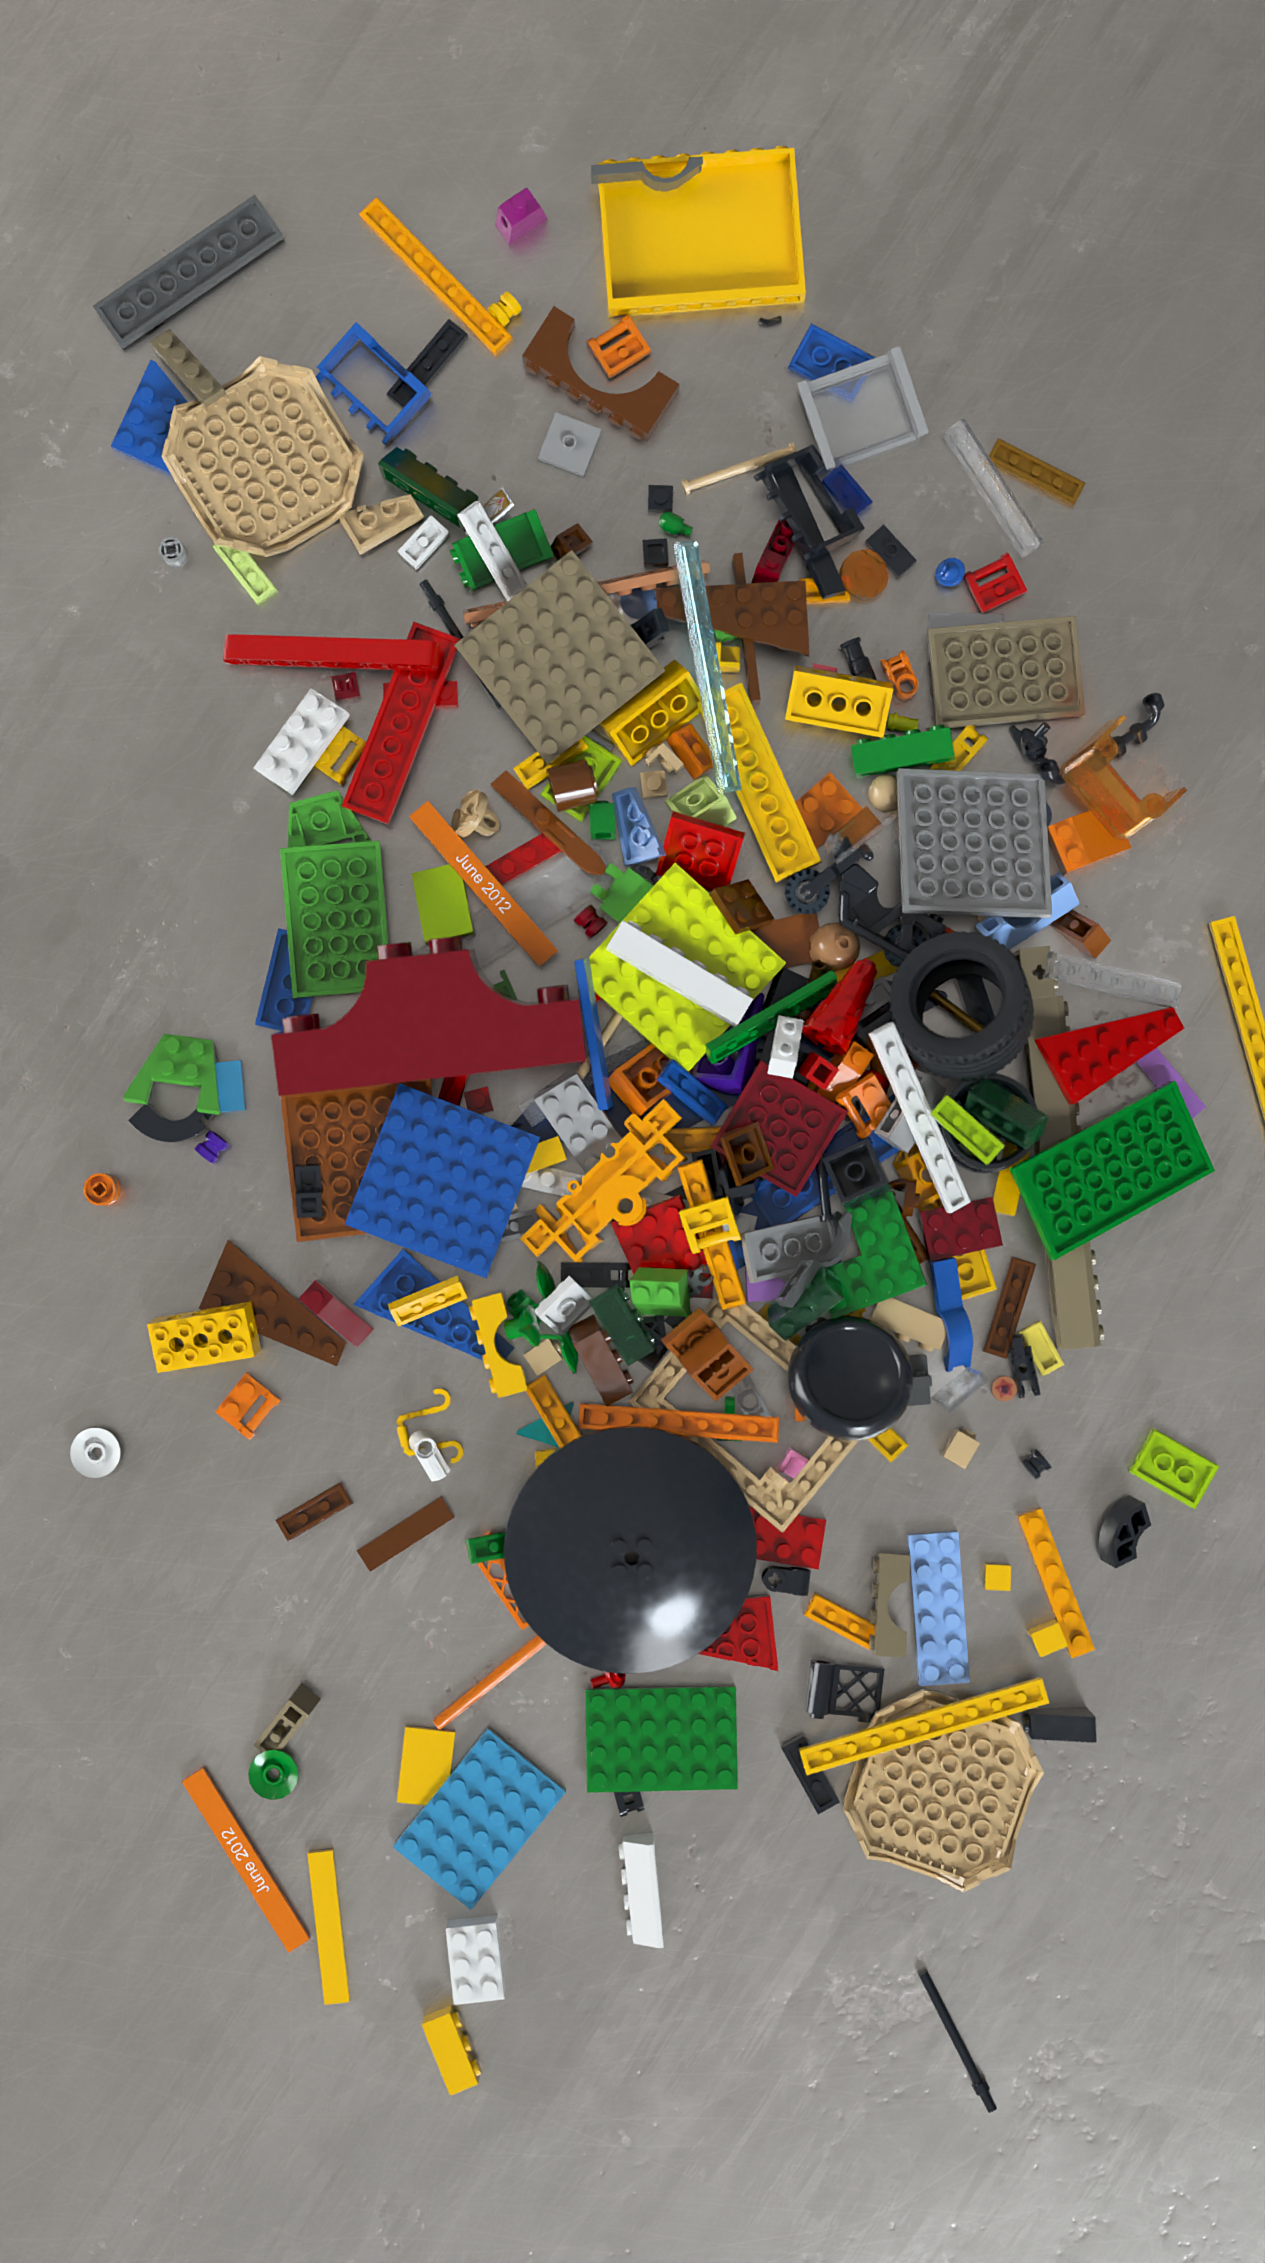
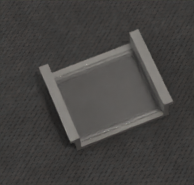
M900 346L890 349L885 355L810 382L804 380L797 383L825 469L828 472L918 440L923 435L929 433Z

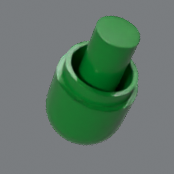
M665 512L660 516L659 526L663 531L677 536L679 532L690 536L693 527L683 523L684 519L681 516L672 512Z

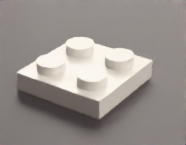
M568 1276L534 1311L556 1333L563 1335L596 1300L575 1280Z

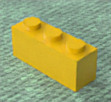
M452 2005L424 2016L421 2025L449 2095L451 2096L478 2085L479 2074H482L479 2061L477 2059L473 2060L470 2052L472 2045L468 2035L464 2036L460 2028L463 2026L459 2012L454 2013Z

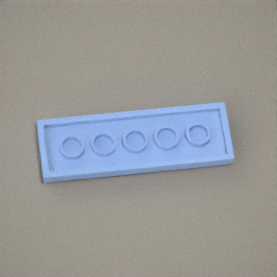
M958 1531L907 1534L909 1555H911L910 1575L919 1686L970 1683Z

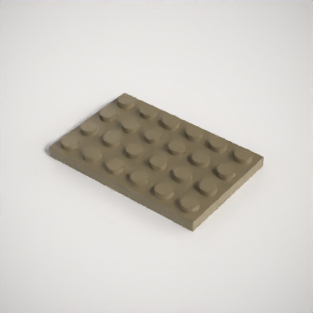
M1076 616L931 628L927 630L936 725L944 724L945 728L1085 715Z

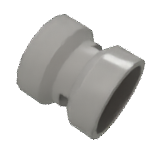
M167 537L161 541L159 553L169 566L180 567L186 563L188 553L178 538Z

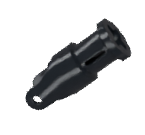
M860 637L840 645L849 661L847 666L852 676L859 677L862 672H869L872 678L877 680L868 656L864 655L861 648Z

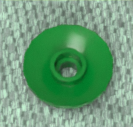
M277 1749L265 1750L258 1754L250 1764L248 1772L249 1783L254 1792L262 1798L270 1800L282 1799L289 1795L295 1788L299 1776L298 1768L293 1758L286 1752ZM271 1769H277L279 1771V1775L273 1776L271 1774Z

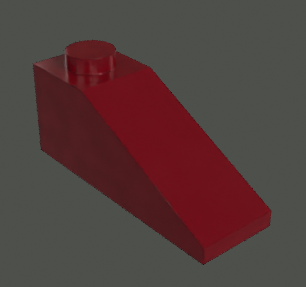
M319 1279L315 1280L298 1298L313 1313L357 1348L374 1330L373 1327Z

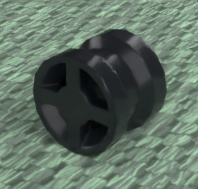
M1037 1449L1032 1451V1455L1029 1458L1021 1460L1023 1466L1036 1481L1040 1478L1041 1473L1052 1469L1051 1465Z

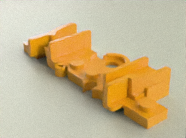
M664 1099L643 1118V1121L636 1114L630 1115L624 1122L630 1132L619 1143H611V1146L615 1148V1155L608 1158L605 1153H601V1160L582 1177V1185L576 1180L569 1181L567 1188L572 1194L564 1195L556 1203L557 1207L555 1209L562 1215L559 1220L544 1204L538 1205L535 1212L541 1219L520 1238L536 1257H539L556 1241L575 1262H582L584 1260L583 1255L587 1251L594 1249L599 1243L604 1241L599 1232L612 1219H615L619 1222V1225L623 1226L638 1223L645 1215L647 1207L646 1199H643L639 1193L656 1177L661 1181H666L674 1172L672 1170L681 1161L686 1162L688 1160L665 1136L682 1117ZM658 1143L667 1147L676 1156L669 1165L649 1153ZM573 1184H576V1189L572 1188ZM624 1198H629L633 1203V1208L628 1213H623L619 1209V1202ZM573 1225L586 1243L580 1251L575 1248L567 1233Z

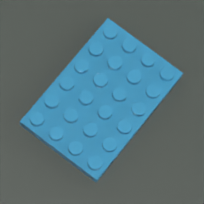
M488 1727L427 1805L423 1807L394 1843L393 1848L472 1910L563 1797L566 1789Z

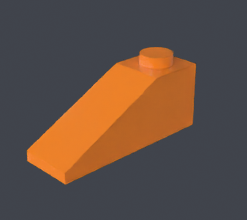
M851 1041L844 1055L834 1054L829 1062L838 1068L839 1071L826 1090L815 1086L813 1090L838 1104L835 1099L836 1095L856 1083L872 1059L873 1054L855 1041Z

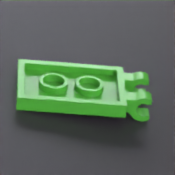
M609 863L605 873L613 878L614 882L607 891L596 883L589 892L603 902L599 909L621 923L654 885L629 867L623 873L615 865Z

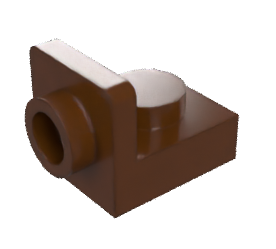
M577 523L558 534L550 547L554 558L559 561L571 550L578 555L589 548L593 541Z

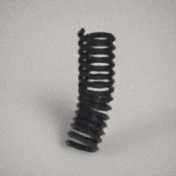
M781 315L773 317V319H763L760 317L757 323L767 327L782 322Z

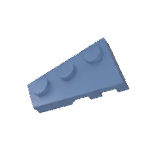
M629 787L612 793L624 866H633L665 856V850L637 788Z

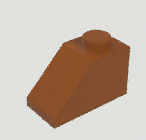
M1073 909L1050 924L1052 928L1078 950L1094 959L1099 956L1111 941L1098 923Z

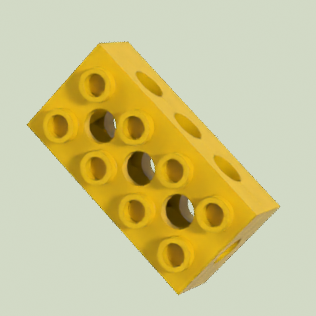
M795 665L785 720L883 738L893 693V683ZM816 692L821 695V698L818 701H812L808 698V695ZM836 697H842L846 702L838 706L832 701ZM865 701L870 704V707L866 710H860L857 707L858 703Z
M251 1302L155 1317L147 1324L157 1373L255 1357L261 1350ZM225 1329L231 1332L232 1337L225 1333ZM201 1333L206 1335L208 1341L201 1337ZM177 1338H180L184 1345L180 1344Z

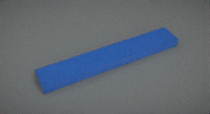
M589 958L575 960L574 964L597 1105L600 1111L613 1107L590 961Z

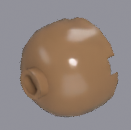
M839 922L827 923L815 930L810 938V957L813 961L820 960L826 963L827 972L831 970L833 972L845 970L853 965L859 957L860 942L857 934L844 928Z

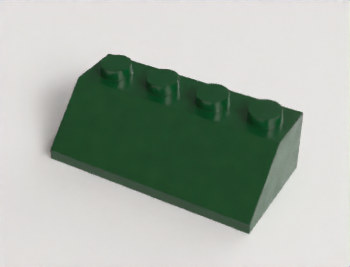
M396 447L379 461L378 466L383 479L407 495L411 494L415 500L462 531H466L457 514L473 502L479 501V497L469 489H466V491L462 490L457 486L458 483L453 478L447 475L444 478L437 473L438 470L428 462L421 463L416 459L417 456L406 448L403 451Z

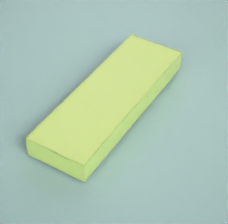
M216 544L212 546L258 606L278 592L248 552Z

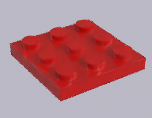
M673 811L663 844L666 855L660 857L656 875L663 876L676 863L705 890L712 891L715 888L729 885L745 832Z
M681 1194L647 1206L643 1218L634 1225H619L618 1221L612 1219L611 1225L633 1274L639 1267L690 1269L692 1271L701 1265H708L703 1249H700L701 1252L695 1254L691 1251L679 1214L680 1210L687 1209ZM696 1233L695 1235H696V1238H697V1240H698V1239H700V1238H699V1236H698V1233Z

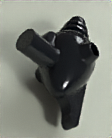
M1043 722L1035 731L1028 728L1019 730L1015 725L1010 726L1009 729L1027 760L1035 761V766H1039L1040 763L1048 760V758H1045L1047 752L1045 747L1048 740L1044 735L1051 728L1046 722Z

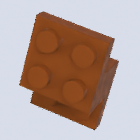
M700 1307L661 1339L664 1345L679 1359L689 1375L715 1402L754 1370L751 1364L737 1351L725 1333Z

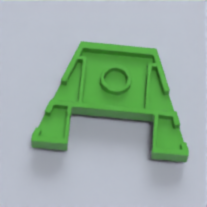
M338 790L289 803L288 848L326 845L352 838L353 843L372 840L354 813L341 806L344 799Z
M163 1034L123 1097L125 1102L147 1105L154 1081L201 1088L196 1106L197 1111L220 1115L221 1108L219 1105L213 1041Z

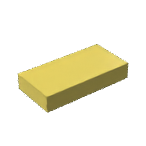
M1041 1320L1018 1331V1334L1023 1333L1025 1345L1031 1346L1033 1360L1041 1376L1064 1365Z

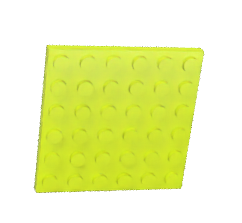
M676 863L672 865L622 920L626 923L629 921L636 923L642 928L641 932L648 936L654 934L664 941L662 944L669 949L675 947L685 953L684 958L687 960L701 962L707 967L706 971L712 975L718 973L728 979L727 984L732 987L740 986L750 993L749 997L753 1000L786 964L783 959L750 930L735 935L709 893ZM619 924L589 957L594 992L669 1060H675L689 1072L706 1053L705 1044L722 1035L730 1024L607 951L606 948L619 928Z

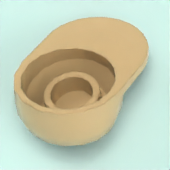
M883 774L872 781L868 789V798L875 809L898 816L897 777L892 774Z

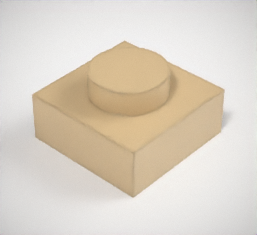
M665 770L640 773L643 799L667 796Z

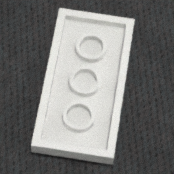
M310 688L254 766V769L293 795L350 714Z

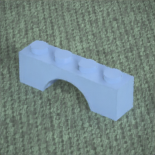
M1057 872L1050 877L1052 916L1050 918L989 916L975 926L983 936H990L993 940H998L999 944H1004L1007 949H1011L1062 915L1070 912L1080 903L1071 882L1060 872Z

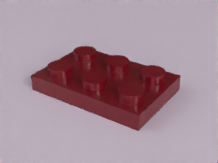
M993 1197L973 1200L952 1213H946L944 1207L918 1212L929 1261L1003 1246Z

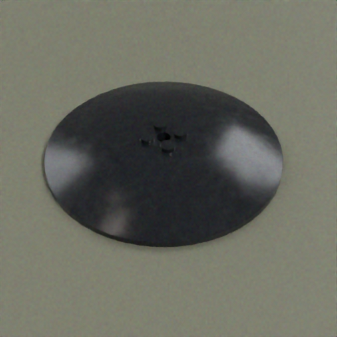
M621 1426L594 1431L563 1445L548 1456L529 1476L519 1491L509 1515L504 1541L505 1571L509 1588L515 1604L531 1629L556 1652L576 1663L600 1671L624 1674L645 1673L665 1669L686 1661L710 1646L724 1633L741 1610L753 1581L757 1556L756 1530L752 1513L745 1495L729 1470L715 1456L692 1440L666 1430L645 1426ZM629 1551H635L639 1554V1558L636 1562L630 1563L625 1560V1554Z

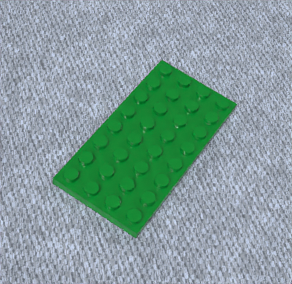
M1170 1081L1010 1168V1171L1050 1260H1057L1209 1175L1215 1169L1176 1081Z

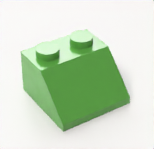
M641 1267L637 1269L630 1279L632 1304L642 1315L688 1317L691 1315L687 1270Z

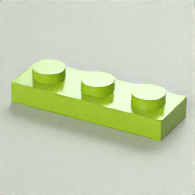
M948 1095L929 1114L986 1165L1005 1146Z

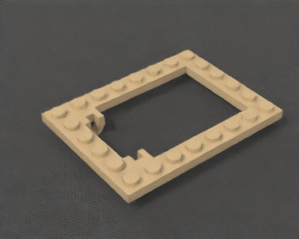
M716 1295L704 1310L711 1320L721 1330L729 1322L788 1372L789 1361L796 1345L747 1304L722 1310ZM671 1351L630 1399L629 1402L634 1407L678 1410L665 1398L687 1371ZM683 1436L715 1456L737 1481L748 1504L782 1533L858 1442L829 1436L792 1482L778 1474L777 1470L773 1467H770L764 1476L759 1479L712 1438Z

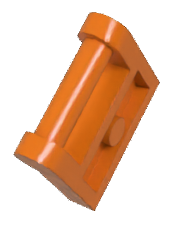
M629 315L621 319L622 322L595 339L592 337L586 341L589 350L594 354L609 379L651 353L650 347ZM626 330L630 333L606 350H601V346Z
M872 1072L841 1091L835 1097L838 1104L848 1110L847 1114L856 1128L855 1133L859 1139L866 1138L878 1127L891 1106L889 1099ZM854 1096H857L870 1118L865 1123L851 1101Z
M246 1372L215 1413L236 1428L244 1437L251 1440L255 1435L254 1430L272 1407L280 1403L281 1399ZM260 1395H263L266 1398L265 1402L247 1425L241 1422L242 1418Z

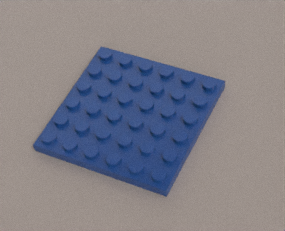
M399 1084L345 1225L487 1278L540 1137Z

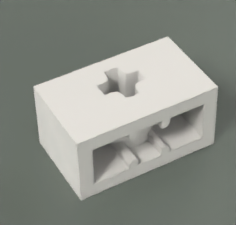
M778 1016L767 1074L793 1078L804 1020Z

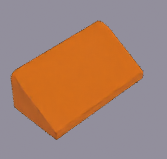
M691 723L675 731L667 739V743L676 756L684 763V767L694 780L719 764Z

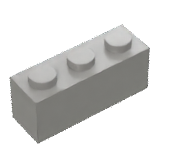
M914 1069L929 1106L933 1111L942 1100L947 1089L929 1074ZM895 1098L874 1133L891 1146L908 1153L915 1144V1139L897 1098Z

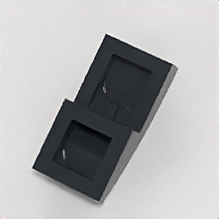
M321 1163L296 1164L295 1194L297 1218L322 1217Z

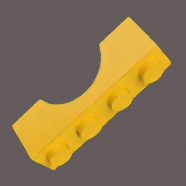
M500 1292L472 1300L473 1305L469 1306L472 1320H477L480 1329L476 1330V1336L479 1345L484 1344L486 1351L482 1358L485 1368L490 1369L493 1378L489 1379L492 1393H497L498 1398L528 1390L522 1364L506 1360L499 1353L496 1346L495 1335L497 1328L509 1316L503 1293Z

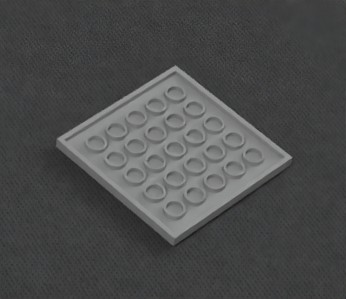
M902 768L897 770L902 913L1050 918L1052 916L1045 780L1040 777V774Z

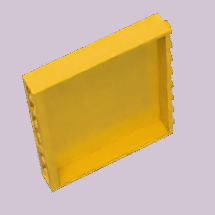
M777 146L774 149L752 148L749 151L742 152L732 149L727 150L725 153L716 154L706 151L700 155L681 153L675 157L656 155L651 159L631 157L625 161L606 159L597 163V165L642 161L645 169L652 175L669 178L682 172L687 166L689 157L703 156L702 171L679 188L671 191H655L644 185L641 180L598 184L609 317L804 303L806 289L794 148Z

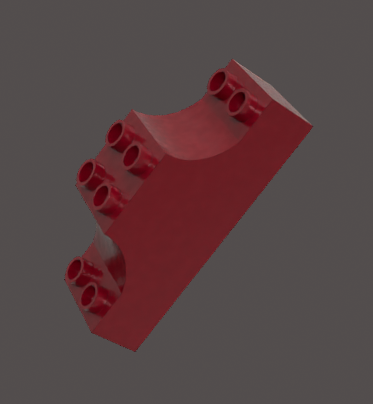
M461 936L428 940L429 954L413 955L411 942L378 945V959L366 961V977L359 998L340 1020L332 1025L320 1026L319 1013L289 1016V1018H283L284 1031L271 1035L278 1096L586 1061L587 1055L580 996L569 998L568 985L538 988V1001L524 1002L503 993L482 972L478 965L474 948L463 950Z

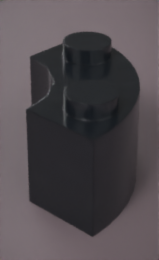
M1129 1495L1111 1509L1103 1522L1099 1535L1098 1548L1100 1560L1114 1568H1118L1137 1558L1136 1547L1142 1533L1151 1526L1144 1502Z

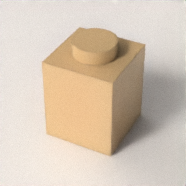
M546 1339L538 1347L532 1348L523 1355L537 1376L563 1359L561 1356V1346L556 1339L553 1341Z
M965 1428L962 1431L955 1429L941 1455L966 1469L980 1444L975 1440L976 1434Z

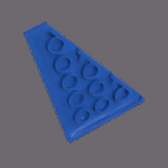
M150 360L114 437L111 448L171 475L161 456L165 440L168 437L173 408L175 405L187 403L188 401L153 360Z

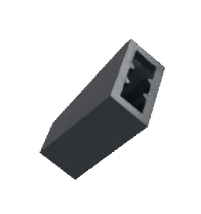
M1087 1707L1028 1709L1027 1716H1023L1024 1732H1027L1031 1739L1097 1742L1096 1717Z

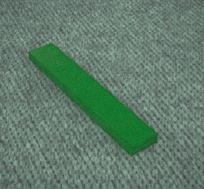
M831 970L705 1044L708 1060L714 1064L776 1028L778 1016L793 1018L825 999L835 984H837L835 973Z

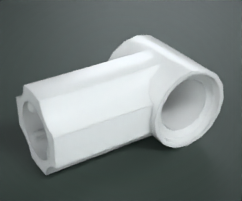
M424 1430L414 1432L409 1438V1445L430 1480L433 1482L446 1477L450 1469L438 1450L435 1441ZM428 1441L424 1448L418 1449L421 1442Z

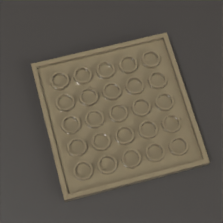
M573 550L454 645L547 764H550L665 672L658 660Z

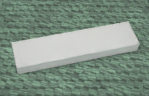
M475 501L457 515L505 599L509 601L528 585L480 501Z

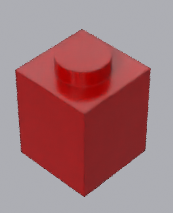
M811 1051L797 1072L816 1086L826 1090L839 1069Z

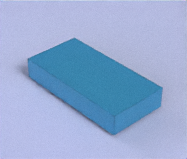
M242 1061L217 1062V1084L221 1112L246 1110Z

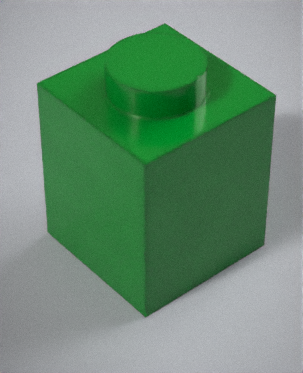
M600 800L594 804H589L591 840H616L614 803Z

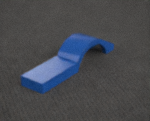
M948 1257L930 1261L936 1312L944 1322L948 1338V1352L943 1358L945 1371L950 1372L954 1367L962 1365L965 1368L971 1367L973 1333L970 1320L963 1308L956 1258Z

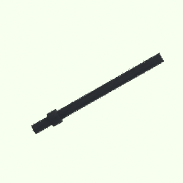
M427 579L422 581L419 586L429 600L427 602L432 611L437 612L449 633L461 640L464 636L444 607V600L435 593ZM479 678L480 682L486 689L487 693L493 700L498 710L503 708L501 704L497 701V699L494 697V695L483 683V681Z
M928 1971L920 1972L918 1975L973 2082L972 2087L976 2095L981 2097L989 2113L995 2111L997 2106L989 2093L990 2087L986 2079L981 2077Z

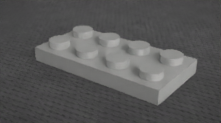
M574 1071L534 1096V1101L586 1174L601 1160V1153H605L608 1158L615 1155V1148L611 1146V1143H619L623 1137L605 1111H599L596 1098L577 1071Z
M821 1214L740 1233L749 1283L793 1274L802 1260L818 1261L825 1257L831 1249L833 1242V1231L830 1223L820 1222L819 1217L822 1216Z

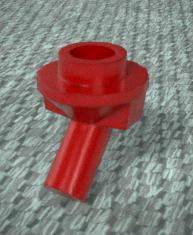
M605 1672L604 1675L590 1679L592 1689L606 1684H610L611 1688L621 1687L625 1683L626 1674Z

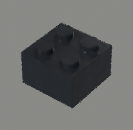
M869 1138L822 1159L841 1204L846 1209L892 1189Z

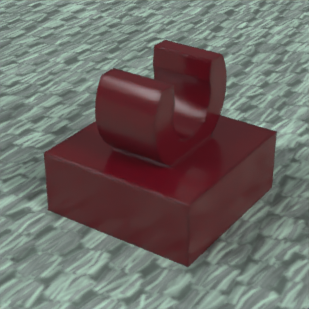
M356 672L331 676L336 702L361 698Z

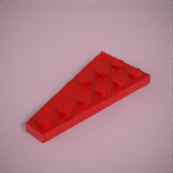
M770 1595L746 1597L741 1610L724 1633L698 1654L779 1671Z

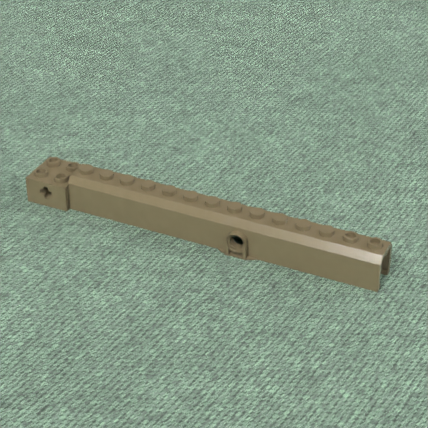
M1050 946L1023 948L1012 953L1020 962L1025 973L1034 1007L1033 1029L1030 1030L1031 1035L1027 1038L1028 1042L1024 1045L1023 1051L1027 1088L1036 1103L1039 1114V1130L1034 1142L1035 1155L1082 1130L1081 1126L1077 1125L1076 1115L1080 1113L1079 1103L1068 1104L1034 1039L1071 1031L1070 1026H1066L1065 1016L1069 1015L1068 1003L1063 1001V996H1055V991H1058V980L1056 976H1053L1052 966H1055L1054 951L1050 952ZM1032 971H1034V973H1039V977H1037V975H1033ZM1090 1241L1057 1260H1050L1045 1249L1056 1348L1071 1350L1101 1346V1340L1104 1339V1330L1102 1324L1099 1325L1098 1315L1101 1314L1100 1300H1096L1095 1290H1098L1099 1283L1097 1275H1093L1092 1265L1096 1264L1095 1251L1090 1248Z

